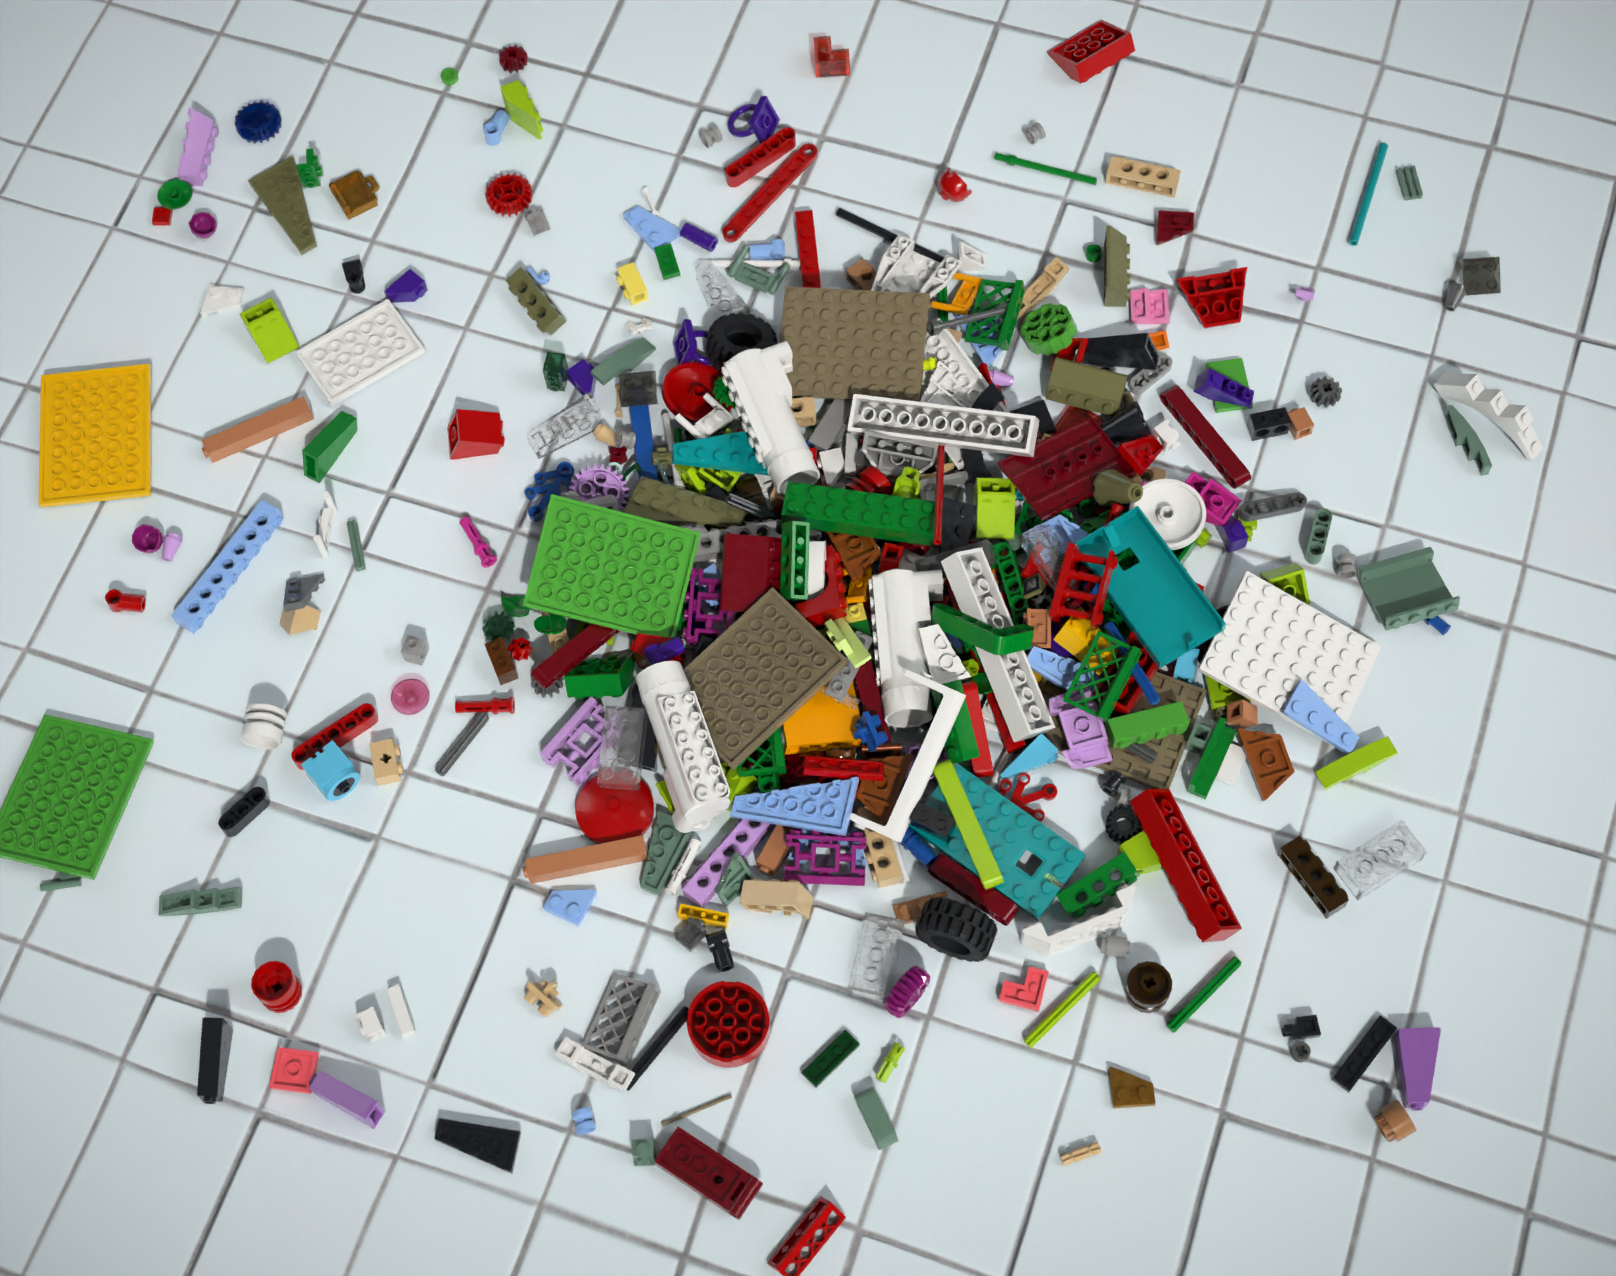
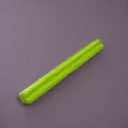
M1094 971L1091 972L1024 1038V1043L1029 1048H1032L1100 981L1099 975Z

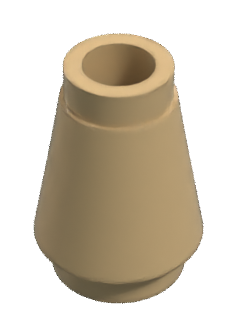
M600 423L595 429L593 436L596 437V440L616 448L614 442L615 433L606 424Z

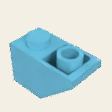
M1194 648L1177 658L1173 678L1192 684L1200 649Z

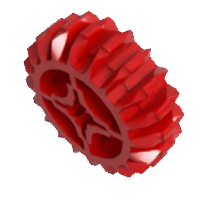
M509 172L505 176L501 174L499 178L495 177L494 181H490L489 186H486V202L491 211H494L496 215L501 213L502 217L505 214H508L509 217L511 214L517 216L519 211L523 213L524 208L528 209L529 204H531L533 196L531 185L522 175L517 177L516 173L510 175Z

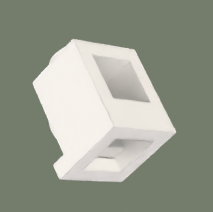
M1169 419L1155 426L1152 433L1164 447L1163 451L1165 453L1176 449L1180 445L1178 432L1175 428H1171V421Z
M374 1007L354 1015L360 1024L359 1028L362 1035H367L370 1042H375L382 1035L386 1034Z

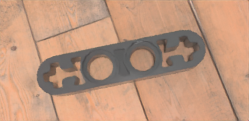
M1295 492L1245 502L1239 508L1238 516L1241 520L1250 522L1298 512L1305 507L1307 498L1304 494ZM1276 503H1283L1285 508L1278 507ZM1260 506H1266L1269 511H1262Z

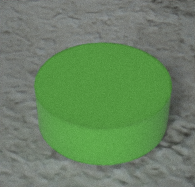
M446 68L441 72V79L445 85L457 83L459 77L455 69Z

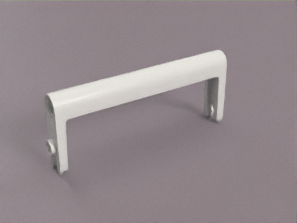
M905 668L902 669L905 672L904 676L942 693L943 699L887 825H881L851 812L850 820L854 821L853 826L865 830V827L900 843L966 698V695L931 680L933 676L921 672L919 675Z

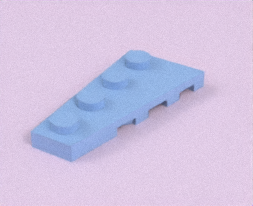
M1035 646L1031 647L1026 656L1033 671L1066 692L1082 664ZM1091 671L1094 681L1102 679L1105 675L1104 671L1100 676ZM1089 672L1082 674L1079 678L1081 686L1092 682ZM1094 685L1089 686L1092 696L1095 691Z
M1302 679L1298 682L1282 714L1345 754L1351 753L1360 737Z

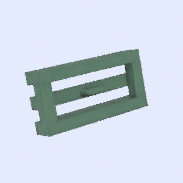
M1415 165L1411 166V168L1405 166L1404 169L1398 167L1396 173L1404 201L1422 198L1423 192ZM1403 174L1406 175L1411 195L1408 194Z

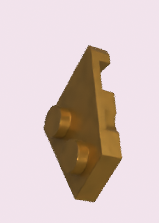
M1109 1067L1113 1109L1155 1106L1153 1083L1114 1067Z

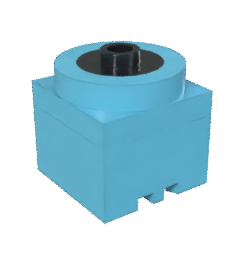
M332 740L323 747L322 750L324 752L321 754L319 751L316 752V758H308L301 766L327 800L336 801L349 794L357 786L360 774Z

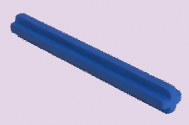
M1112 621L1104 625L1107 635L1126 643ZM1123 647L1116 648L1121 657H1124L1128 649ZM1137 662L1132 675L1149 703L1155 705L1160 702V697Z

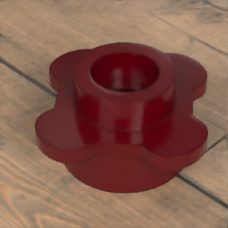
M611 447L609 449L611 454L610 463L623 464L627 462V449L625 447Z

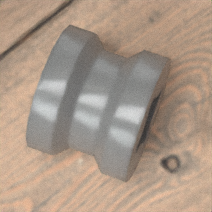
M1038 122L1034 123L1031 128L1028 127L1024 130L1025 136L1031 144H1035L1038 139L1046 137L1044 128Z
M622 429L617 430L614 439L615 446L617 448L625 447L626 449L634 447L636 441L635 432H625Z

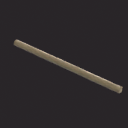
M729 1094L663 1121L661 1124L665 1126L732 1098V1096Z

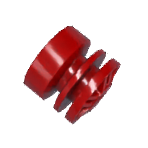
M871 465L859 473L860 479L854 478L852 483H848L845 486V489L884 495H892L894 490L889 480Z
M269 961L262 964L254 972L251 979L253 994L269 1011L285 1013L293 1009L302 997L303 987L301 982L285 963Z

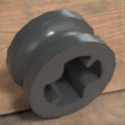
M1297 1042L1291 1049V1057L1296 1062H1305L1311 1054V1049L1305 1042ZM1303 1048L1306 1056L1304 1054L1302 1057L1298 1056V1052L1295 1049Z

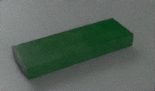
M844 1030L801 1074L817 1088L860 1046V1043Z

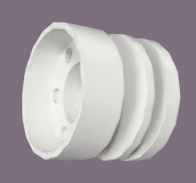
M256 703L248 705L244 717L246 724L242 727L240 740L253 748L266 750L280 748L284 734L281 729H284L287 718L286 711L269 704Z

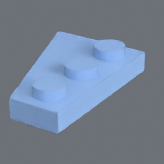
M635 206L623 214L624 220L653 252L655 247L669 244L680 237L681 229L639 206Z

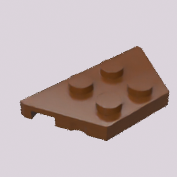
M826 531L835 550L840 552L842 563L853 583L881 556L877 544L871 537Z
M1239 728L1236 731L1263 802L1295 771L1280 734H1266L1262 731L1254 732Z
M913 754L869 760L884 762V780H862L856 797L884 826L887 825L914 758Z

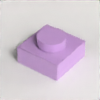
M1297 286L1295 296L1302 301L1313 300L1315 289Z

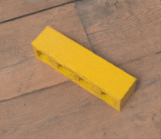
M681 903L677 914L680 920L688 921L691 916L695 920L698 918L705 925L727 929L730 919L729 913Z

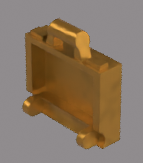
M356 170L328 185L348 220L378 206V200L374 193L380 189V186L373 176L364 178L362 173ZM369 182L372 188L369 189L366 183Z

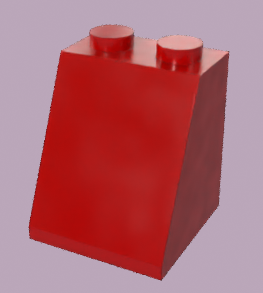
M457 409L447 427L450 459L498 454L505 441L501 432L503 421L500 420V413Z
M637 633L636 640H633L631 645V651H634L633 659H636L637 667L644 670L651 666L643 654V651L652 644L660 645L671 638ZM683 652L668 661H678L683 668L686 654Z

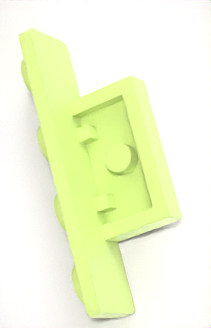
M843 617L834 621L830 619L825 622L828 629L826 631L827 635L833 641L838 651L843 650L855 668L865 664L872 658Z

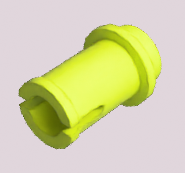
M931 356L929 359H924L923 371H934L936 369V357L933 358Z

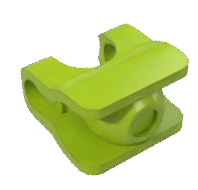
M904 467L902 475L896 480L892 496L917 499L921 487L919 470L912 467ZM907 475H912V476L914 477V479H910V478H908V477H906V476H907Z

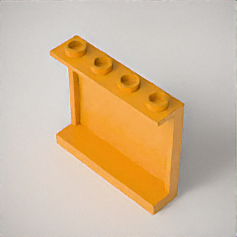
M829 681L782 725L785 755L826 751V748L829 750L830 748L849 749L862 747L861 739H854L853 733L857 731L855 725L858 724L857 720L860 718L853 682L844 700L841 702L825 695V691L830 683Z

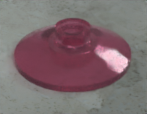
M406 679L399 682L391 693L393 707L399 713L405 715H413L422 711L427 706L430 698L427 686L417 679ZM411 697L415 698L413 701H408Z

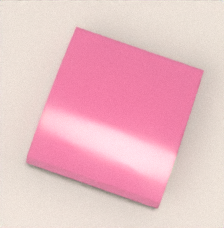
M1148 288L1130 290L1132 323H1170L1169 294L1167 289L1149 291Z

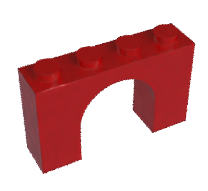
M832 545L826 546L825 577L829 578L826 589L818 597L795 605V609L813 627L825 624L830 619L834 621L847 616L846 608H848V602L844 595L846 587L842 580L844 571L840 565L842 556Z

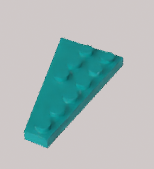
M741 431L673 444L671 447L672 464L770 476L767 468L764 469L762 464L757 462L755 457L756 450L755 447L751 448L748 432Z

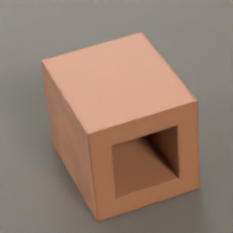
M1305 407L1289 411L1288 416L1291 422L1289 431L1294 440L1312 434L1314 423Z
M1243 699L1227 704V723L1244 729L1258 725L1257 706Z

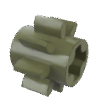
M666 447L656 448V452L651 453L652 466H657V470L667 469V465H672L671 451H666Z

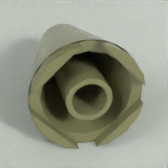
M1103 470L1097 475L1093 483L1095 485L1093 496L1101 506L1112 507V503L1118 505L1138 502L1143 496L1142 486L1117 470Z

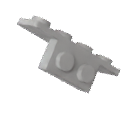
M856 631V636L868 651L873 642V637ZM845 653L841 654L849 663L831 679L825 691V695L841 702L844 700L860 666L855 668Z

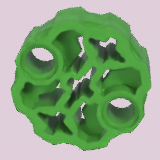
M1049 303L1042 305L1037 310L1031 311L1026 316V321L1021 326V333L1031 352L1036 355L1045 354L1049 356L1056 354L1061 349L1067 348L1072 343V339L1077 333V325L1066 306Z

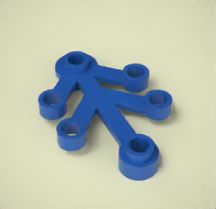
M561 462L556 470L535 474V483L541 486L526 488V498L532 500L538 494L545 492L546 494L538 505L529 508L528 514L532 521L539 522L543 519V511L549 504L551 494L560 496V485L563 481L567 488L566 492L569 490V486H572L570 484L571 477L574 475L572 464ZM556 478L554 482L545 484L546 480Z

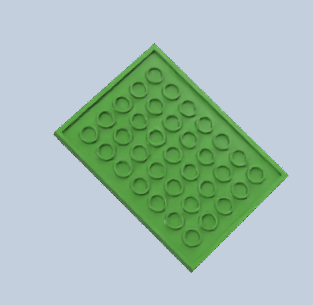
M551 494L523 607L634 635L640 633L673 638L676 635L701 532Z
M44 714L0 810V858L95 880L152 749L153 739Z

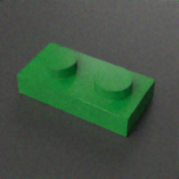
M671 243L655 247L654 252L663 280L681 276Z

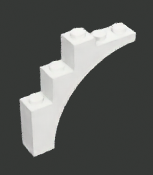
M1444 373L1434 383L1441 399L1465 404L1495 422L1518 445L1527 460H1533L1543 449L1539 438L1531 426V422L1534 419L1527 406L1509 404L1502 390L1485 389L1477 374Z

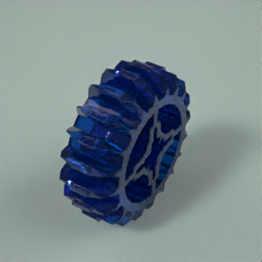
M254 100L253 104L248 103L246 107L242 106V110L237 111L238 115L235 116L237 133L243 140L246 139L248 143L251 141L254 144L258 141L263 143L264 140L269 142L270 137L275 138V134L279 133L282 118L279 110L273 104L270 105L268 101L264 103L261 100L257 103Z

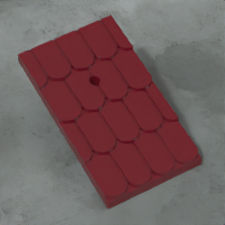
M1092 417L1036 443L1033 457L1012 455L997 462L1002 472L1042 521L1093 496V492H1095L1094 480L1103 470H1117L1127 477L1136 474V471L1122 458L1117 447Z

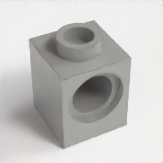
M407 635L400 652L404 661L422 666L429 647L425 639Z

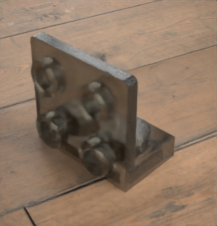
M1500 257L1458 260V267H1463V286L1466 288V295L1501 292Z
M655 371L619 374V399L621 407L658 404Z

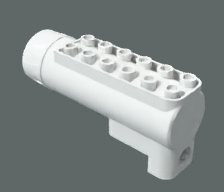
M784 341L764 349H747L734 355L729 361L723 362L721 370L724 386L729 387L730 391H728L730 400L731 402L735 401L737 416L742 417V427L744 432H748L750 436L748 440L751 448L755 447L756 460L762 464L764 469L767 468V472L771 476L777 492L785 495L788 481L814 485L819 479L820 473L813 459V454L791 410L792 387L786 373L793 371L792 351L788 342Z
M890 569L877 575H872V579H868L877 686L881 687L885 722L890 726L909 728L926 724L933 718L931 688L904 676L905 672L902 669H908L919 675L921 672L929 674L918 629L931 626L929 602L943 600L942 570L914 572L909 569Z
M678 661L656 663L642 670L636 676V682L667 768L663 776L675 808L672 820L675 828L682 833L706 829L717 815L729 807L730 800L728 796L730 789L695 691L690 689V684L681 663Z

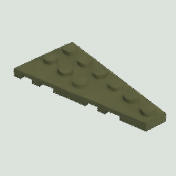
M293 156L248 181L301 255L317 247Z
M641 476L623 513L670 525L687 526V523L697 524V526L715 524L718 527L733 525L740 527L747 512L733 507L724 501Z

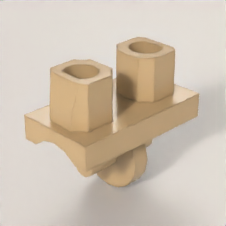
M544 980L541 985L537 982H529L526 985L528 991L524 999L533 1005L540 999L543 1003L537 1010L544 1017H548L554 1010H560L563 1006L555 999L559 995V992L555 990L558 986L555 981L548 983Z

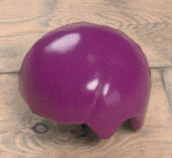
M200 212L192 216L189 227L196 237L206 239L215 233L217 223L215 218L209 213Z
M143 524L137 527L132 534V544L143 553L157 552L163 543L162 533L154 526Z

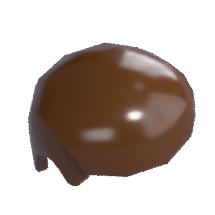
M826 748L825 757L854 760L856 749L830 748L828 751V748Z

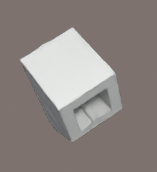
M841 448L819 452V459L816 462L818 470H822L823 473L820 476L822 484L835 487L844 475L845 463Z

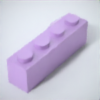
M188 108L187 114L190 115V122H186L185 126L187 138H183L184 154H181L178 177L190 186L203 187L204 180L207 179V168L211 164V152L215 148V137H218V128L215 126L213 119L193 108Z

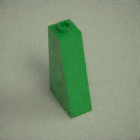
M341 411L302 450L304 476L318 483L323 480L357 432L356 417Z

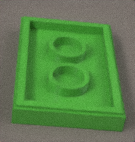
M1242 358L1206 363V370L1210 368L1249 388ZM1213 400L1216 413L1253 408V402L1249 408Z

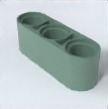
M1319 509L1314 516L1305 551V560L1309 564H1318L1322 559L1332 521V513L1328 509Z
M871 1087L854 1095L856 1104L878 1149L881 1150L898 1142L895 1130L875 1089Z

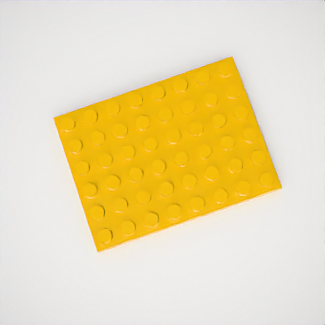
M150 364L41 375L38 505L42 508L151 496Z

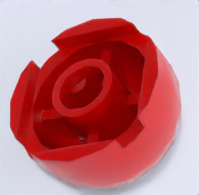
M948 167L943 171L938 180V187L941 190L939 195L945 201L949 199L952 202H961L972 191L971 189L967 191L966 187L968 185L954 171L950 173L951 168Z

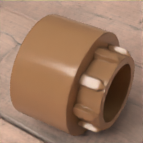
M1397 1099L1379 1109V1114L1374 1117L1375 1124L1388 1142L1395 1139L1399 1142L1417 1131L1410 1116Z

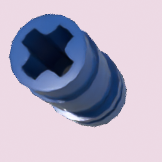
M908 827L902 842L898 843L905 850H909L925 867H929L937 856L925 842L920 840V836L915 834L916 832L911 827Z

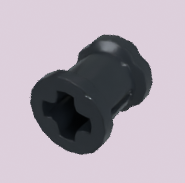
M1112 770L1108 780L1102 783L1100 787L1107 795L1115 797L1116 791L1121 784L1126 782V779L1119 772Z

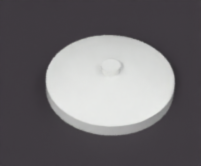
M1158 479L1142 486V498L1138 502L1130 503L1129 511L1139 506L1171 550L1181 549L1194 542L1201 534L1205 525L1206 508L1202 497L1193 487L1179 480Z

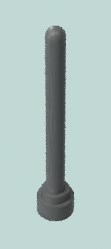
M999 307L944 322L937 320L929 321L927 331L930 336L938 335L943 329L1001 315L1006 310L1004 307Z

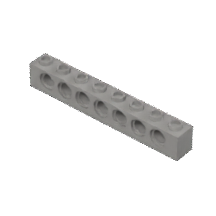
M768 519L763 523L757 524L750 522L745 524V526L737 527L733 525L726 529H711L708 532L701 533L693 563L723 558V544L720 541L724 539L725 533L758 536L759 533H765L769 537L782 538V534L776 532L777 530H782V519ZM810 529L809 541H820V530ZM704 542L711 544L709 547L702 546Z

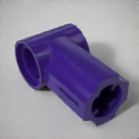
M675 636L660 645L652 644L643 651V654L649 664L654 665L668 661L685 652V648L680 638Z

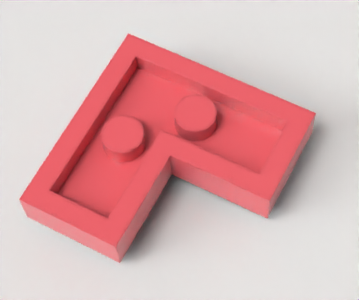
M1029 966L1024 985L1004 980L999 1002L1039 1012L1049 971Z

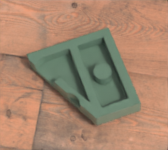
M737 852L733 854L714 890L721 902L726 906L741 894L743 881L754 878L746 863Z

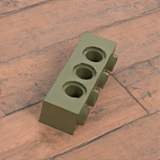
M521 266L506 280L510 286L508 289L513 295L518 296V302L522 307L527 308L529 317L537 321L538 324L536 326L541 332L553 335L567 321L530 271Z

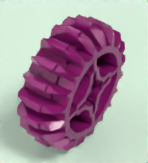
M915 965L897 981L884 1004V1008L892 1016L897 1018L905 1016L920 999L930 982V975L927 971Z

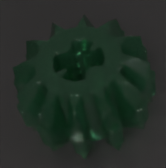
M495 611L494 616L488 614V619L483 621L484 626L482 628L485 637L491 639V641L501 637L509 640V635H514L513 628H515L512 617L510 615L506 616L504 611L500 615L497 611Z

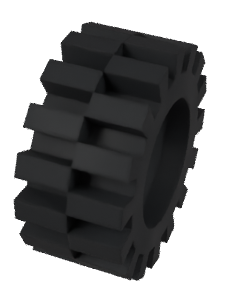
M1120 805V808L1116 806L1107 815L1105 823L1106 833H1109V838L1113 837V841L1116 843L1119 840L1120 844H1123L1124 841L1131 839L1141 831L1142 824L1129 805L1127 808H1124V805ZM1120 818L1128 819L1131 822V828L1127 831L1118 829L1116 826L1117 820Z

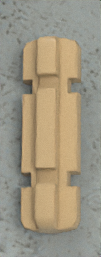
M1098 1142L1089 1144L1088 1147L1085 1145L1071 1150L1070 1153L1061 1154L1060 1160L1063 1166L1072 1164V1161L1075 1163L1089 1158L1091 1155L1100 1154L1101 1148Z

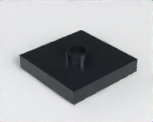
M1044 400L1009 411L1015 414L1036 416L1039 419L1038 431H1040L1041 436L1044 433L1051 434L1056 432V427Z

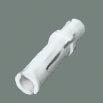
M690 839L679 864L671 873L672 877L665 888L666 893L676 896L682 882L686 881V874L702 846L699 840Z

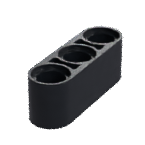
M262 787L252 788L219 818V827L226 836L234 837L238 835L269 806L270 798ZM263 796L261 800L255 801L257 797ZM248 809L247 813L241 814L243 810ZM233 823L230 828H226L227 824Z

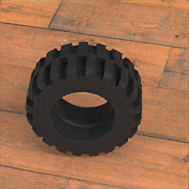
M741 312L739 314L730 313L728 316L725 314L720 319L715 320L709 328L706 345L707 359L713 367L715 366L718 372H722L723 362L729 361L739 352L753 348L764 349L776 345V333L768 322L765 323L762 318H756L755 315H746ZM734 344L745 345V346H748V347H740V346H736V345H734Z
M936 897L930 898L924 903L915 926V932L923 943H926L930 948H934L940 953L959 960L979 962L988 957L997 934V926L994 920L990 919L987 914L971 907V905L963 904L957 900H950L949 898Z

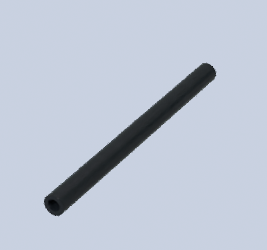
M842 208L837 210L836 216L890 242H893L898 236ZM914 243V252L940 263L945 258Z

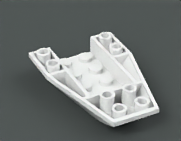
M899 234L882 256L871 291L929 293L931 299L948 285L963 262L949 255H946L941 263L913 251L914 240Z

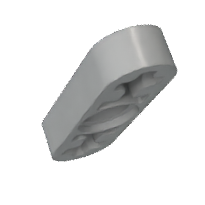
M1160 355L1156 370L1142 369L1130 380L1129 390L1135 395L1144 393L1166 375L1172 368V358L1168 355ZM1165 362L1167 363V366H1166V365H1162V366L1160 367V364H1161V363H1163V364H1164ZM1152 371L1156 376L1149 378L1146 376V373Z

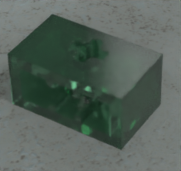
M547 351L543 366L547 389L555 392L565 391L568 382L566 371L569 369L565 354Z

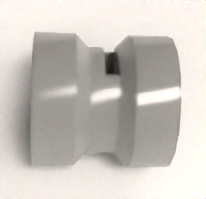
M712 125L709 130H703L699 133L700 139L706 148L711 147L715 142L723 140L722 133L716 125Z
M1352 553L1338 555V576L1340 578L1355 577L1357 575V568L1355 567L1356 555Z

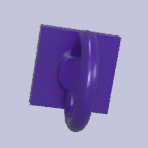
M760 96L757 104H746L736 109L729 117L727 128L735 137H747L755 134L761 144L773 136L780 118L768 97ZM747 111H753L748 122L750 128L746 130L735 129L734 123L736 119Z
M690 319L683 320L673 341L677 365L690 362L691 358L699 363L711 365L707 357L696 352V337L708 339L709 331H693Z

